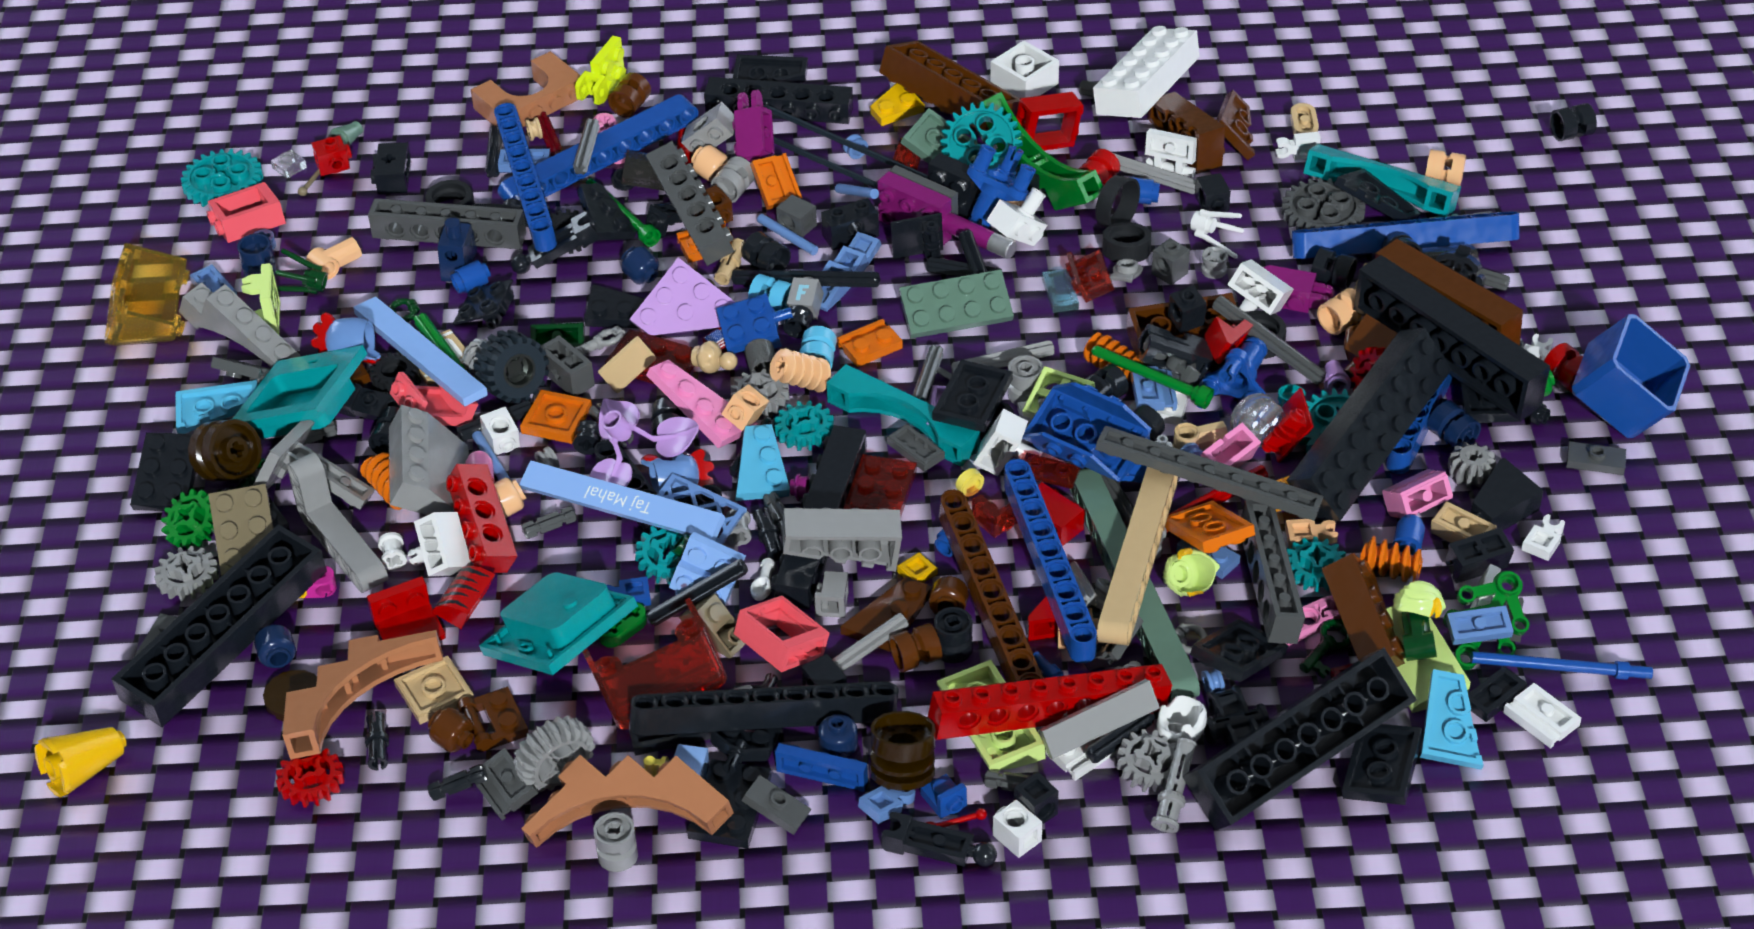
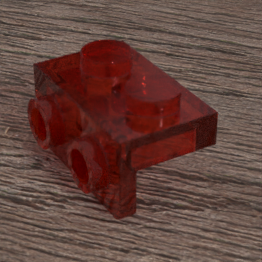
M1100 250L1077 260L1071 251L1066 253L1069 262L1065 265L1070 277H1074L1071 280L1073 289L1077 295L1081 293L1086 302L1115 290L1104 256Z

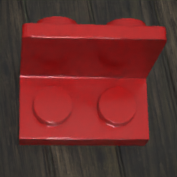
M422 576L367 596L372 621L382 640L437 630L439 641L446 638L445 631L436 614L431 612L433 608L430 604L427 586Z

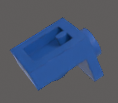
M947 774L920 788L921 796L940 819L950 814H956L967 806V787L963 783L956 786Z

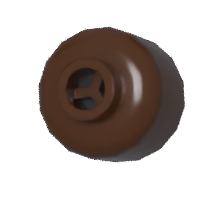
M944 576L938 579L933 584L929 598L930 609L935 615L944 608L958 607L965 610L969 597L968 587L962 580L953 576Z
M455 708L440 709L429 720L430 739L447 752L455 753L460 749H466L474 739V734L472 733L474 724L472 720Z

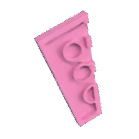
M670 360L649 368L646 376L688 418L697 422L699 429L717 448H721L743 437L744 430L741 431L721 415L728 401ZM755 422L750 426L759 425V423Z

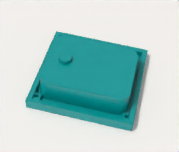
M363 345L277 361L232 419H239L249 423L256 430L260 439L287 435L300 421L305 420L315 422L311 430L324 428L332 422L354 392L355 386L350 377L368 353Z
M554 572L542 578L505 607L500 613L505 625L480 644L479 647L484 656L554 675L632 612L638 605L634 596L610 591L604 583Z

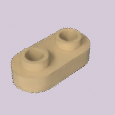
M1307 103L1295 104L1291 108L1290 115L1293 135L1318 132L1319 124L1315 108Z

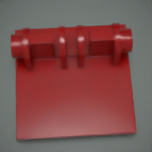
M1299 388L1266 423L1269 435L1263 439L1262 449L1267 453L1275 452L1277 462L1279 463L1292 452L1294 447L1314 427L1302 388Z

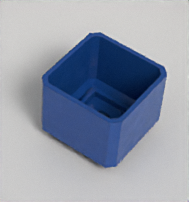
M1628 314L1588 343L1572 385V394L1626 438H1634L1676 410L1690 364L1684 354L1637 315Z

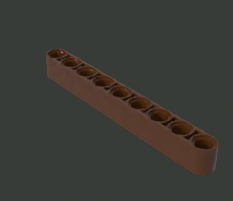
M955 489L945 491L940 500L939 520L1007 683L1043 678L966 496L961 491Z

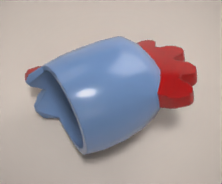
M325 312L321 315L322 323L317 322L314 324L313 332L318 336L311 340V345L314 348L320 349L319 353L363 345L368 353L363 362L373 365L380 360L381 355L375 350V333L370 320L355 317L335 319L332 314Z
M703 449L695 450L691 454L683 452L673 457L671 461L662 460L653 454H647L641 458V464L649 467L651 485L657 494L672 473L699 486L714 483L713 478L707 475L708 472L714 469V465L710 461H704L705 451ZM677 482L671 487L672 494L688 490V487Z

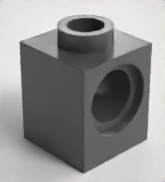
M791 195L776 207L777 222L802 238L817 226L816 205L799 197Z
M1169 238L1153 250L1152 274L1167 284L1173 285L1188 274L1190 249Z

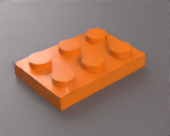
M1214 501L1168 515L1165 528L1169 532L1203 553H1214L1220 547L1229 544H1240L1246 538L1255 536L1254 524Z

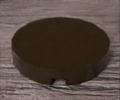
M291 670L272 678L265 686L263 693L267 712L275 715L276 719L284 721L286 692L316 687L317 676L306 670Z

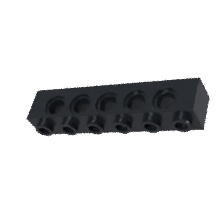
M709 77L704 93L705 112L723 102L734 113V110H738L737 96L743 92L748 95L749 107H751V93L753 90L761 92L763 105L774 107L803 121L849 124L853 110V87ZM772 114V119H783L777 115Z

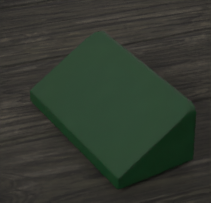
M583 322L530 325L531 339L537 341L540 345L559 335L574 348L583 345L585 342V326Z

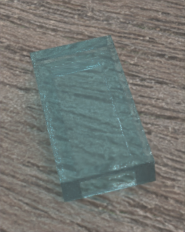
M1068 269L1042 272V281L1053 313L1078 310L1079 301Z

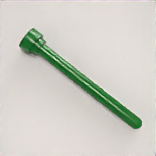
M592 178L586 181V184L597 183ZM608 192L638 231V239L646 247L656 245L661 238L660 231L651 224H643Z
M1094 346L1091 350L1092 354L1100 359L1191 397L1190 400L1194 401V405L1203 409L1209 406L1213 398L1214 389L1206 385H1196L1194 387L1100 346Z

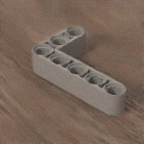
M312 452L287 464L296 506L301 519L361 593H364L386 582L388 574L383 563L333 504L325 470L317 454Z

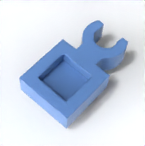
M880 786L859 797L858 807L880 824L889 819L891 812L901 813L903 805L913 803L916 791L888 790Z

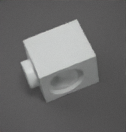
M506 407L480 416L481 431L496 455L507 453L520 447L519 430Z
M1015 800L1008 806L1001 807L993 816V836L1020 858L1042 841V821L1018 800Z

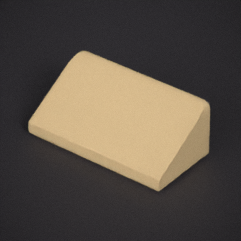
M637 336L601 367L598 373L616 393H619L656 360V356Z
M1448 501L1444 503L1431 520V532L1450 543L1497 529L1496 525Z

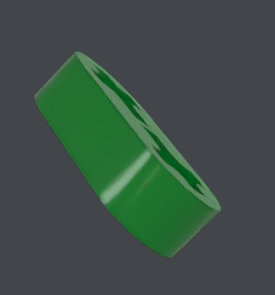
M637 603L638 607L599 637L600 643L606 647H617L643 629L647 623L645 607Z

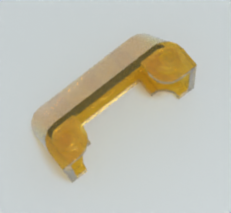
M128 243L124 244L111 284L104 337L105 344L120 346L174 341L176 336L181 337L185 322L181 321V315L177 314L179 290L182 284H187L190 270H186V258Z

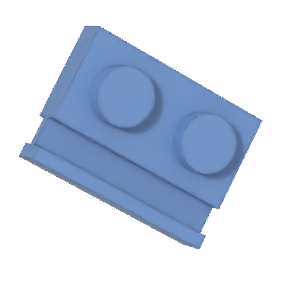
M1147 366L1172 377L1171 371L1158 369L1157 366ZM1130 371L1136 408L1145 405L1156 411H1164L1165 407H1172V411H1176L1178 402L1175 390Z

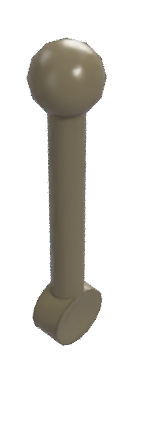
M319 170L313 174L303 187L298 189L300 196L307 195L308 188L320 175Z

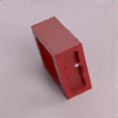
M1073 92L1020 98L1016 118L1029 136L1044 151L1074 147L1076 136L1079 133V123L1084 112V105ZM1064 113L1061 130L1035 133L1039 116Z

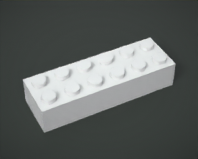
M1164 26L1153 27L1093 87L1096 115L1142 118L1200 57L1197 30H1188L1186 27L1166 29Z

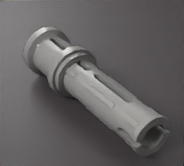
M1177 739V746L1165 790L1158 794L1159 806L1156 816L1151 820V825L1162 832L1176 833L1179 830L1178 817L1181 808H1184L1186 803L1183 796L1186 782L1182 776L1189 772L1194 749L1197 745L1191 739ZM1182 760L1183 764L1181 772L1179 775V779H1177V772L1179 769L1180 761Z

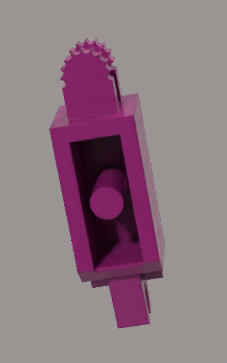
M753 90L751 93V107H749L748 95L745 92L739 93L737 96L738 110H734L733 129L736 138L734 151L736 156L742 157L750 163L753 160L773 156L775 153L772 110L763 107V98L759 90Z
M1273 265L1263 267L1294 289L1282 309L1308 313L1310 308L1318 309L1319 306L1330 300L1335 293L1331 285L1316 282V273Z

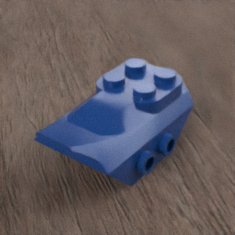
M1072 382L1053 386L1026 428L1022 439L1031 442L1036 449L1055 458L1071 462L1079 468L1086 467L1117 482L1132 481L1142 483L1147 466L1137 465L1116 456H1109L1104 452L1095 450L1105 426L1149 440L1152 428L1119 398L1101 394L1090 385L1083 386Z

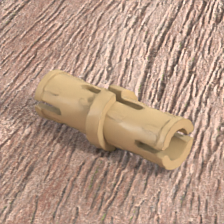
M734 239L731 242L734 252L721 258V265L714 275V280L718 284L728 285L733 270L739 269L744 240Z

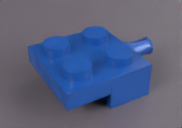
M767 293L716 308L727 352L734 354L745 351L747 344L756 339L769 340L774 349L782 347L777 330L778 322L793 318L790 307L774 311L770 305Z

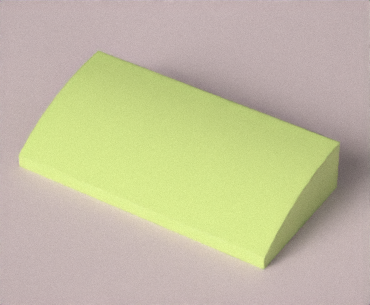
M1391 606L1387 608V612L1393 620L1394 626L1392 627L1394 633L1398 636L1404 647L1402 635L1405 633L1402 623V612L1396 611ZM1429 617L1430 630H1433L1437 657L1406 661L1404 650L1402 656L1405 664L1397 667L1417 701L1408 706L1412 713L1427 708L1433 669L1464 675L1468 693L1471 683L1431 617Z
M991 659L937 681L941 691L1006 683ZM1035 727L969 736L987 767L992 770L1022 767L1046 759L1045 745Z

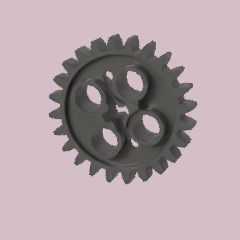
M1319 178L1318 182L1308 179V184L1299 181V187L1292 185L1291 191L1286 190L1285 197L1282 200L1281 214L1284 215V221H1289L1288 227L1296 226V230L1362 224V220H1364L1365 203L1335 186L1331 178L1327 182H1323L1322 178Z

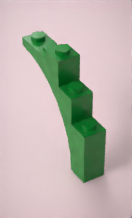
M1002 92L981 101L984 102L987 109L991 103H994V111L1003 107V116L1011 113L1012 118L1010 122H1018V126L1014 130H1021L1022 136L1016 139L1022 140L1023 146L1017 147V149H1022L1024 154L1017 167L1021 164H1027L1036 169V174L1040 176L1039 189L1045 188L1055 211L1087 204L1099 197L1103 185L1096 169L1081 170L1072 168L1046 153L1021 126ZM986 122L990 130L993 127V124L991 122ZM996 143L998 147L996 152H1001L1005 149L1004 144Z

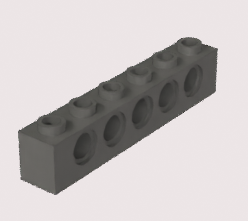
M673 141L646 154L655 175L706 265L708 266L733 253L734 250L730 242L734 238L727 226L721 227L725 223L718 210L712 211L715 205L709 194L703 195L706 190L701 180H694L697 174L691 163L685 164L688 162V159L683 149L677 150Z
M375 198L368 213L372 238L438 243L445 226L444 222L449 218H457L460 223H468L472 226L476 246L521 249L526 236L523 209Z
M1245 500L1241 517L1254 524L1255 536L1246 538L1242 543L1268 643L1297 644L1305 615L1276 509L1255 501Z

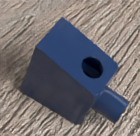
M449 218L444 222L445 226L438 242L441 281L451 282L450 275L455 273L454 270L473 262L477 254L472 226L468 223H460L457 218Z

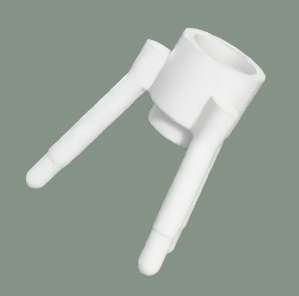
M1204 209L1196 211L1190 225L1191 230L1195 231L1194 236L1204 239L1213 246L1225 249L1229 256L1236 259L1238 257L1236 253L1207 234L1213 233L1216 227L1243 233V228L1217 222V219L1213 218H1241L1242 214L1207 211Z

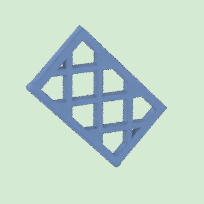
M674 473L670 475L657 496L672 500L690 496L693 506L708 510L716 509L718 513H722L721 507L724 506L736 510L737 512L734 516L725 519L722 525L723 532L719 538H716L715 542L722 545L744 513L747 512L746 507ZM677 482L688 487V490L672 494L671 487ZM703 494L713 499L714 502L698 506L695 495Z

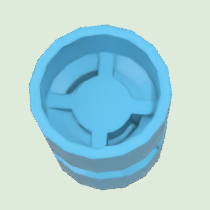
M758 274L750 285L748 299L767 293L770 305L774 311L788 308L787 300L792 283L783 280L776 281L773 277Z
M809 327L802 336L800 353L826 359L832 369L837 337L827 327Z

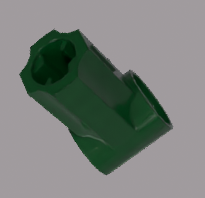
M1402 612V623L1405 633L1402 636L1406 661L1437 657L1433 630H1430L1429 617L1411 612Z

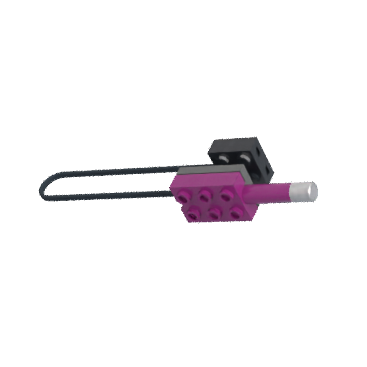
M763 105V107L772 110L774 115L893 166L890 171L875 182L774 137V144L878 189V197L882 201L878 204L879 221L891 226L890 222L942 213L943 246L953 236L959 238L960 232L971 230L977 246L1006 259L1014 255L1017 246L1015 240L968 220L971 217V211L981 191L967 174L969 165L939 153L928 163L927 175L774 107Z

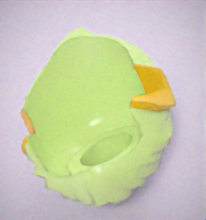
M1184 548L1167 559L1163 570V582L1167 585V588L1173 590L1180 597H1192L1203 594L1212 586L1220 565L1212 557L1198 549Z
M1420 580L1410 582L1395 594L1392 606L1398 612H1411L1427 617L1435 614V619L1440 617L1442 611L1446 608L1441 592L1434 585Z

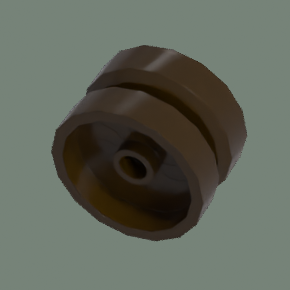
M239 419L205 422L196 428L190 437L188 446L189 461L195 472L206 480L216 482L245 479L253 474L260 464L262 455L261 439L249 423Z

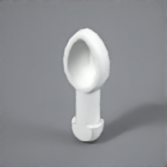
M771 558L762 560L760 575L751 584L750 592L756 601H763L771 593L770 579L772 571L775 570V562Z

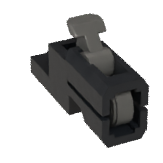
M1147 324L1138 341L1140 361L1182 375L1180 380L1189 385L1195 384L1197 380H1202L1207 370L1216 371L1225 363V360L1220 364L1215 362L1204 338L1185 333L1181 339L1173 336L1166 329Z

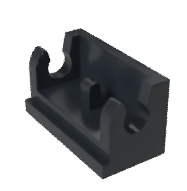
M1500 527L1449 543L1446 565L1454 564L1455 570L1453 571L1452 578L1457 584L1482 576L1490 564L1501 569L1507 568L1514 549Z

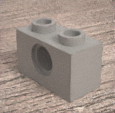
M720 102L686 126L681 143L692 154L700 146L712 145L717 147L733 136L734 113L723 102Z

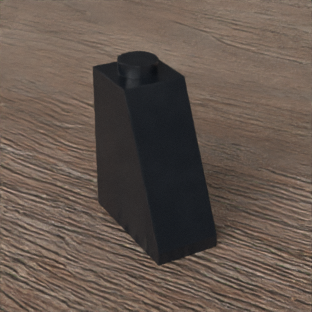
M1502 458L1473 500L1471 513L1496 525L1497 528L1501 527L1502 530H1505L1540 510L1544 490L1507 459Z

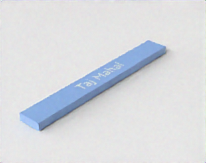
M531 460L519 483L522 489L683 535L687 534L690 536L692 532H696L713 541H716L726 519L722 513Z

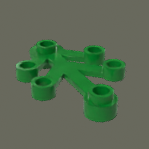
M1502 571L1494 577L1492 583L1474 587L1469 585L1462 586L1457 593V600L1462 605L1472 604L1475 598L1495 596L1491 603L1460 611L1455 609L1448 610L1443 617L1444 626L1448 628L1446 623L1447 613L1503 606L1506 601L1513 619L1511 621L1513 634L1518 636L1525 634L1529 629L1530 623L1524 617L1518 595L1523 588L1521 578L1512 571ZM1502 583H1509L1512 589L1505 590L1502 587ZM1462 592H1469L1471 599H1465L1462 596ZM1515 622H1522L1524 629L1516 628ZM1510 638L1497 639L1496 653L1505 654L1502 652L1501 646H1508L1511 651L1509 654L1514 655L1516 647L1510 641ZM1482 641L1462 644L1455 651L1454 656L1463 670H1470L1476 664L1471 662L1464 663L1461 661L1460 656L1467 655L1470 658L1472 651L1479 652L1478 648Z

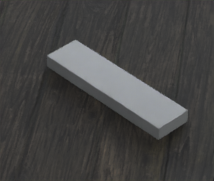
M1144 679L1039 729L1048 756L1054 759L1160 707L1150 680Z

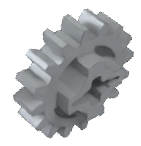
M753 369L750 375L743 372L742 379L735 378L734 385L730 387L731 398L733 394L748 384L766 397L769 403L762 412L765 417H769V412L778 414V407L786 408V401L790 399L789 384H784L779 380L774 381L770 374L766 373V369H762L761 373H757Z
M190 546L188 551H183L180 547L177 554L168 552V559H160V566L154 568L156 574L154 578L161 594L167 593L169 599H173L178 595L180 601H183L185 596L189 595L192 600L195 599L196 593L203 594L206 592V587L210 588L214 584L213 580L219 579L217 572L219 569L211 552L206 554L204 548L195 551L193 546Z
M1142 729L1140 736L1131 732L1129 739L1124 738L1116 755V759H1118L1116 768L1123 770L1121 778L1123 780L1130 778L1132 780L1130 787L1132 788L1137 784L1142 785V792H1146L1148 787H1152L1155 793L1159 792L1160 786L1165 789L1177 742L1170 744L1168 743L1169 738L1163 736V738L1158 737V730H1154L1152 735H1148L1147 731ZM1182 760L1180 761L1179 769L1177 772V779H1179V775L1181 772L1183 764Z

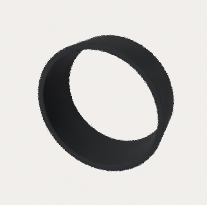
M1115 175L1105 183L1096 204V219L1100 224L1108 227L1112 224L1130 222L1132 220L1140 198V185L1136 179ZM1122 188L1120 203L1111 217L1114 200Z

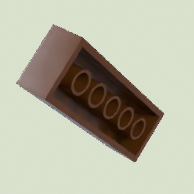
M918 40L885 46L879 73L888 77L887 79L890 82L898 83L905 87L904 89L907 92L919 95L923 101L938 106L940 111L951 115L954 112L960 116L962 115V106L969 111L970 104L973 103L977 109L979 108V102L1002 92L1016 117L1020 98ZM986 122L980 125L982 130H989Z
M1399 239L1394 240L1375 253V259L1380 255L1384 256L1520 345L1523 310Z

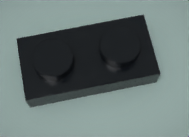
M1503 666L1468 694L1471 712L1487 722L1504 709L1505 704H1510L1517 695L1527 688V682Z

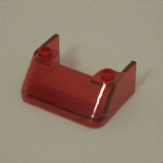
M690 598L685 599V603L691 618L683 620L676 627L675 634L678 640L625 665H622L620 659L615 656H604L594 662L587 648L582 651L598 689L618 728L629 729L630 701L636 695L713 691L725 684L727 674Z

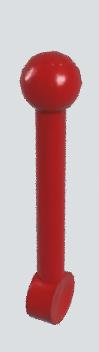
M978 808L975 813L939 823L932 821L926 823L948 827L973 819L984 820L987 817V811L983 808Z

